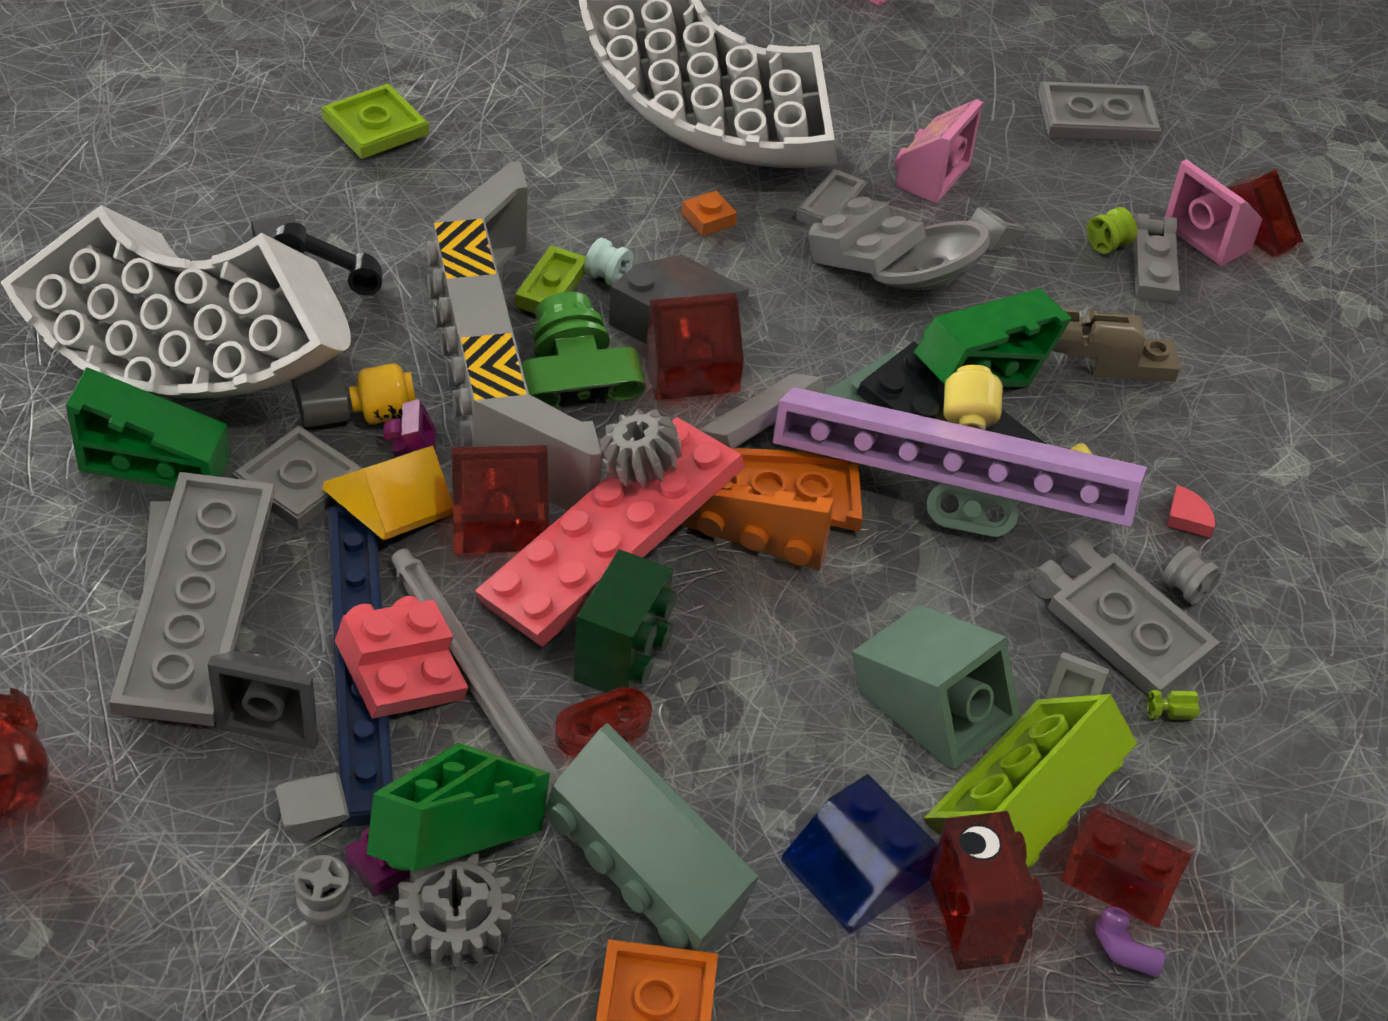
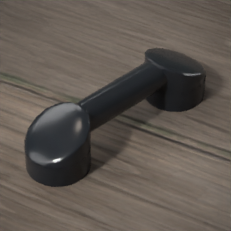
M300 223L283 224L276 228L271 235V238L302 254L306 251L349 270V287L358 294L371 295L376 293L382 286V268L379 262L367 253L352 254L307 234L306 227Z

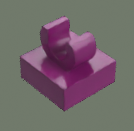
M420 399L403 403L402 419H392L384 423L385 440L393 439L392 452L394 456H402L432 445L436 452V428Z
M368 828L362 831V838L345 847L346 860L375 897L409 878L410 870L394 869L387 864V861L367 855Z

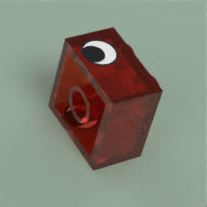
M1008 811L945 818L929 881L957 970L1020 962L1026 942L1032 937V924L1037 910H1041L1043 905L1040 882L1037 877L1030 876L1026 864L1027 849L1024 836L1020 831L1015 832Z

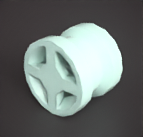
M602 237L598 238L587 253L584 273L594 279L602 277L605 279L606 284L611 286L632 268L634 261L633 251L625 247L617 249L613 247L611 241Z

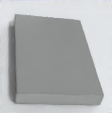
M1040 82L1038 95L1048 137L1159 142L1161 127L1149 86Z

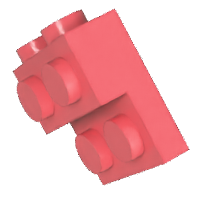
M405 596L397 600L392 607L374 610L371 604H360L350 609L346 615H343L335 643L372 719L461 701L465 698L468 686L449 651L453 635L434 599L419 602L416 596Z

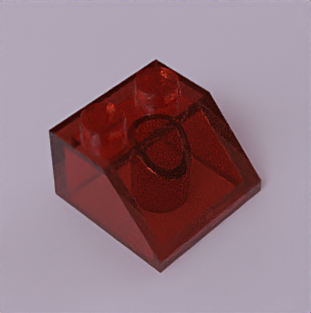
M736 292L650 300L645 366L655 400L740 392L744 357Z
M547 445L451 447L454 554L520 552L549 527Z
M1100 802L1093 807L1073 845L1061 881L1113 907L1121 908L1128 914L1159 928L1197 846Z

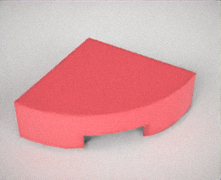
M1179 485L1176 486L1166 526L1211 538L1215 528V518L1210 506L1193 491Z

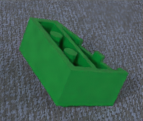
M1041 288L934 317L933 321L925 329L923 338L914 353L944 384L946 379L957 372V369L965 365H981L989 368L992 374L1000 379L1003 386L1029 387L1072 318Z

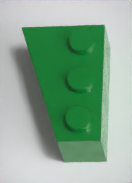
M88 367L85 368L66 403L78 470L81 472L175 488L179 472L221 477L231 457L227 424Z
M456 743L373 793L366 854L387 861V864L394 869L416 871L540 832L543 828L550 773Z

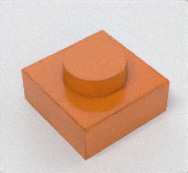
M717 190L682 201L681 214L702 237L736 225L737 212Z

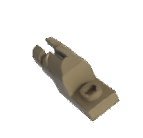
M1062 308L1072 320L1054 346L1053 352L1064 353L1070 356L1089 357L1092 376L1176 381L1180 368L1174 341L1145 339L1141 316L1101 313L1098 310H1089V313L1084 317H1080L1079 309Z

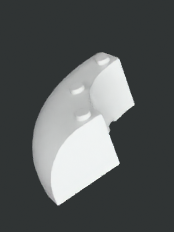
M579 0L582 19L593 51L612 84L643 117L671 137L699 151L722 159L749 165L775 168H813L838 165L819 44L791 47L769 44L767 48L748 44L745 37L732 32L723 25L718 26L707 15V11L700 0Z
M100 205L1 281L13 305L24 320L36 328L39 334L44 337L43 341L52 349L59 351L71 360V363L82 370H85L86 367L158 396L181 399L224 398L257 392L286 383L318 368L348 349L351 342L350 329L343 309L318 262L263 233L232 250L213 255L210 260L190 261L179 258L161 233Z

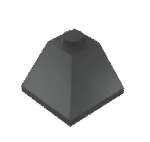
M233 650L210 657L207 666L217 729L316 749L319 740L313 677L283 660L273 659L263 654H249Z

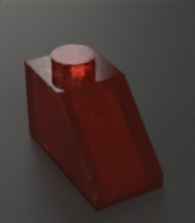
M1277 169L1246 176L1226 186L1247 201L1262 218L1254 242L1256 246L1274 257L1303 242Z

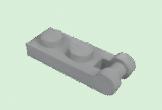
M1136 213L1134 219L1137 224L1138 234L1133 242L1136 298L1176 303L1180 292L1176 243L1177 218L1163 217V220L1150 219L1148 214Z

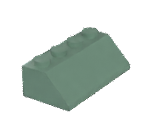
M608 723L597 731L552 785L545 811L548 813L549 820L560 834L570 836L584 851V855L591 867L600 874H606L621 889L622 897L631 909L638 913H644L658 928V933L667 947L705 952L737 925L759 876Z

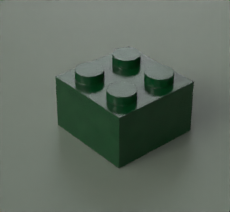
M618 549L576 617L573 681L628 701L637 684L642 686L646 684L653 668V656L657 649L661 651L666 649L673 633L674 624L668 622L677 597V592L671 590L672 568Z

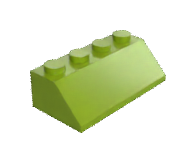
M1111 694L1038 699L924 817V820L931 829L961 850L959 836L963 829L973 824H983L991 827L1002 839L1001 852L993 859L977 861L987 868L1026 869L1039 859L1040 852L1052 838L1062 833L1068 827V821L1079 808L1096 796L1097 788L1106 778L1123 766L1124 758L1138 743Z

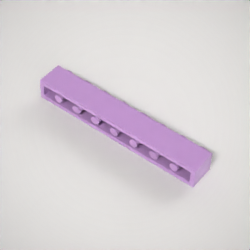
M796 387L789 390L779 400L773 437L774 444L1130 527L1138 509L1147 467Z

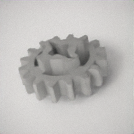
M473 852L467 862L459 861V857L448 860V862L429 866V869L426 871L423 869L410 870L411 883H399V900L395 901L396 921H399V935L402 940L411 938L412 952L415 955L422 953L427 948L431 950L432 964L437 965L444 955H451L454 967H460L463 955L469 953L477 962L483 961V947L485 945L498 951L501 948V933L511 934L513 915L515 914V895L510 894L511 880L508 876L498 878V864L494 861L483 868L480 867L479 854ZM454 899L458 901V916L453 915L452 901Z

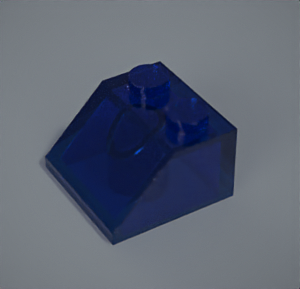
M866 774L828 798L782 854L781 861L851 934L930 880L939 845L869 774Z

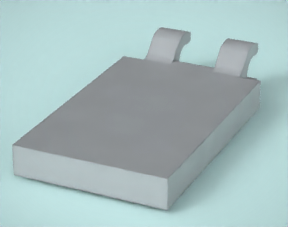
M1083 538L1077 539L1067 547V551L1071 555L1065 558L1060 565L1053 560H1048L1037 568L1036 572L1041 577L1032 582L1030 587L1041 598H1052L1048 609L1147 695L1150 690H1159L1161 695L1165 694L1211 657L1220 644L1217 639L1115 553L1112 552L1103 558ZM1063 569H1064L1068 574H1070V575H1072V576H1076V577H1075L1074 579H1071L1067 574H1065V572L1063 571Z

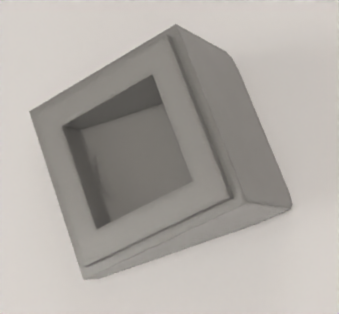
M978 207L970 220L980 223L988 229L990 244L987 249L989 251H996L1024 236L1026 232L1025 227L1000 209Z
M336 772L288 781L275 787L284 827L305 843L350 818L341 779Z

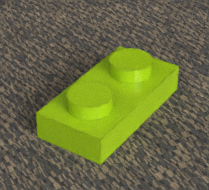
M550 245L516 292L515 307L535 313L537 305L545 298L561 292H572L585 274L584 263L586 256Z

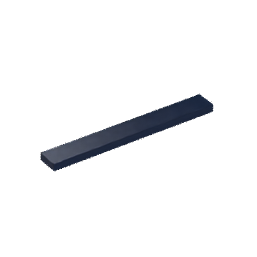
M343 506L328 507L339 770L350 815L349 819L342 822V827L370 825L373 793L393 782L389 715L372 719L335 643V639L343 615H346L353 607L360 604H371L374 610L382 609L377 534Z

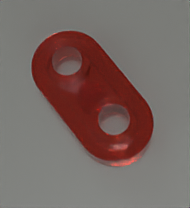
M618 688L569 706L562 710L556 719V744L564 753L576 757L597 731L607 723L626 742L639 738L648 731L651 724V701L643 692L637 689ZM622 718H628V719H631V720H628V721L624 722V721H621L620 719H622Z

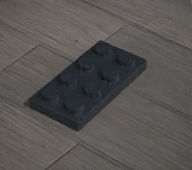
M915 341L860 382L856 394L871 405L948 422L943 414L945 384L914 353L918 346ZM1002 410L1000 420L993 426L985 429L986 431L1046 444L1004 410Z

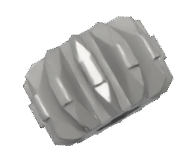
M638 408L634 415L629 417L620 414L619 423L606 425V435L600 439V449L607 471L613 479H620L625 487L636 481L645 487L647 482L654 478L663 482V473L677 470V459L682 456V444L675 424L671 421L670 417L661 416L657 409L643 414Z

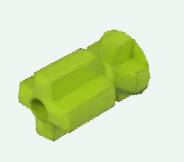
M1150 690L1147 697L1148 716L1150 719H1158L1162 712L1166 711L1169 719L1194 720L1200 714V707L1198 706L1199 695L1196 691L1171 690L1167 694L1166 699H1163L1159 690Z

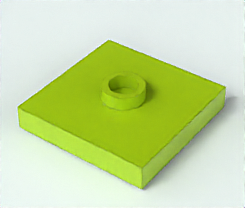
M389 83L321 107L322 119L361 159L429 135V123Z

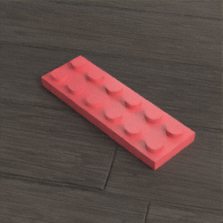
M676 417L672 422L676 426L682 444V456L676 462L677 470L664 472L663 482L654 478L649 480L645 487L638 481L625 487L620 479H613L611 474L608 475L478 587L475 593L479 602L543 647L577 617L618 549L642 558L646 556L745 468L742 455Z

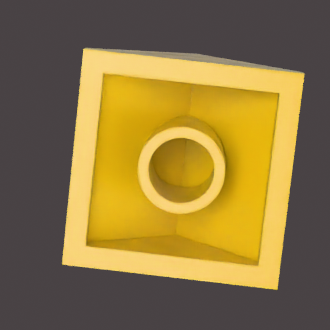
M433 445L324 481L322 487L327 494L383 540L451 516L454 511V505Z

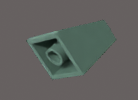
M919 604L852 651L860 692L945 766L953 770L1011 727L1020 718L1007 638L1003 635Z

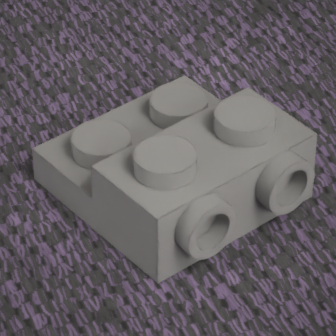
M857 197L851 199L847 205H839L834 215L826 217L822 223H814L807 234L814 263L872 274L881 272L926 237L923 222L906 220L902 216L891 217L889 203L873 201L869 197Z

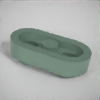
M939 483L930 491L927 498V511L932 520L948 528L998 537L1010 532L1018 520V508L1014 499ZM947 495L955 496L959 501L958 508L953 512L943 510L941 507L943 497ZM992 504H998L1004 510V515L999 521H991L986 516V510Z

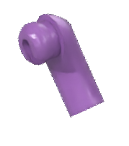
M1112 906L1105 908L1102 911L1101 920H1098L1095 924V934L1109 958L1117 965L1159 978L1166 952L1134 941L1127 930L1130 924V916L1125 910Z

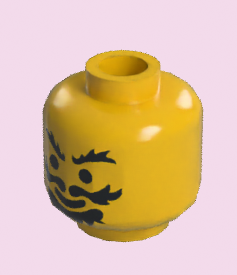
M397 363L362 368L357 374V385L349 386L353 413L363 412V417L369 425H380L392 419H402L403 403L416 400L411 372H403V369Z

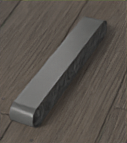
M294 215L251 220L253 238L260 233L271 237L273 231L279 226L286 223H296ZM336 356L318 368L291 380L304 429L349 422L348 400Z

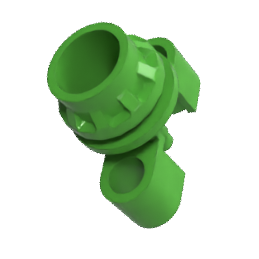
M573 291L561 292L545 298L537 305L535 309L537 323L532 331L536 358L521 362L529 395L559 410L560 393L576 391L578 398L586 399L591 394L590 389L602 387L606 403L630 400L645 392L646 382L637 350L632 347L608 348L610 338L607 329L604 327L603 318L592 308L590 298L587 295Z

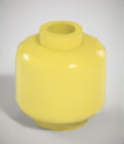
M965 365L960 367L945 382L944 417L948 422L982 430L993 426L1000 420L1002 413V382L985 366Z

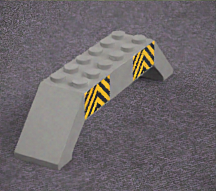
M510 162L433 223L434 241H426L429 267H434L432 274H427L428 293L430 299H437L438 301L433 302L436 328H444V330H440L439 336L442 356H450V360H446L448 385L457 387V390L452 392L454 413L456 417L463 416L464 421H459L462 448L470 447L474 466L561 508L569 510L600 483L602 453L593 421L580 422L528 393L498 270L516 253L527 252L528 187L521 162Z

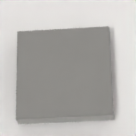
M297 426L234 471L232 478L274 483L275 497L271 511L300 530L337 502L322 489L324 481L363 468L301 426Z

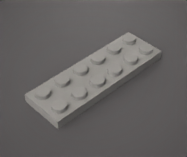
M179 472L109 701L111 714L207 726L215 725L216 720L207 664L211 656L235 649L275 497L274 483Z

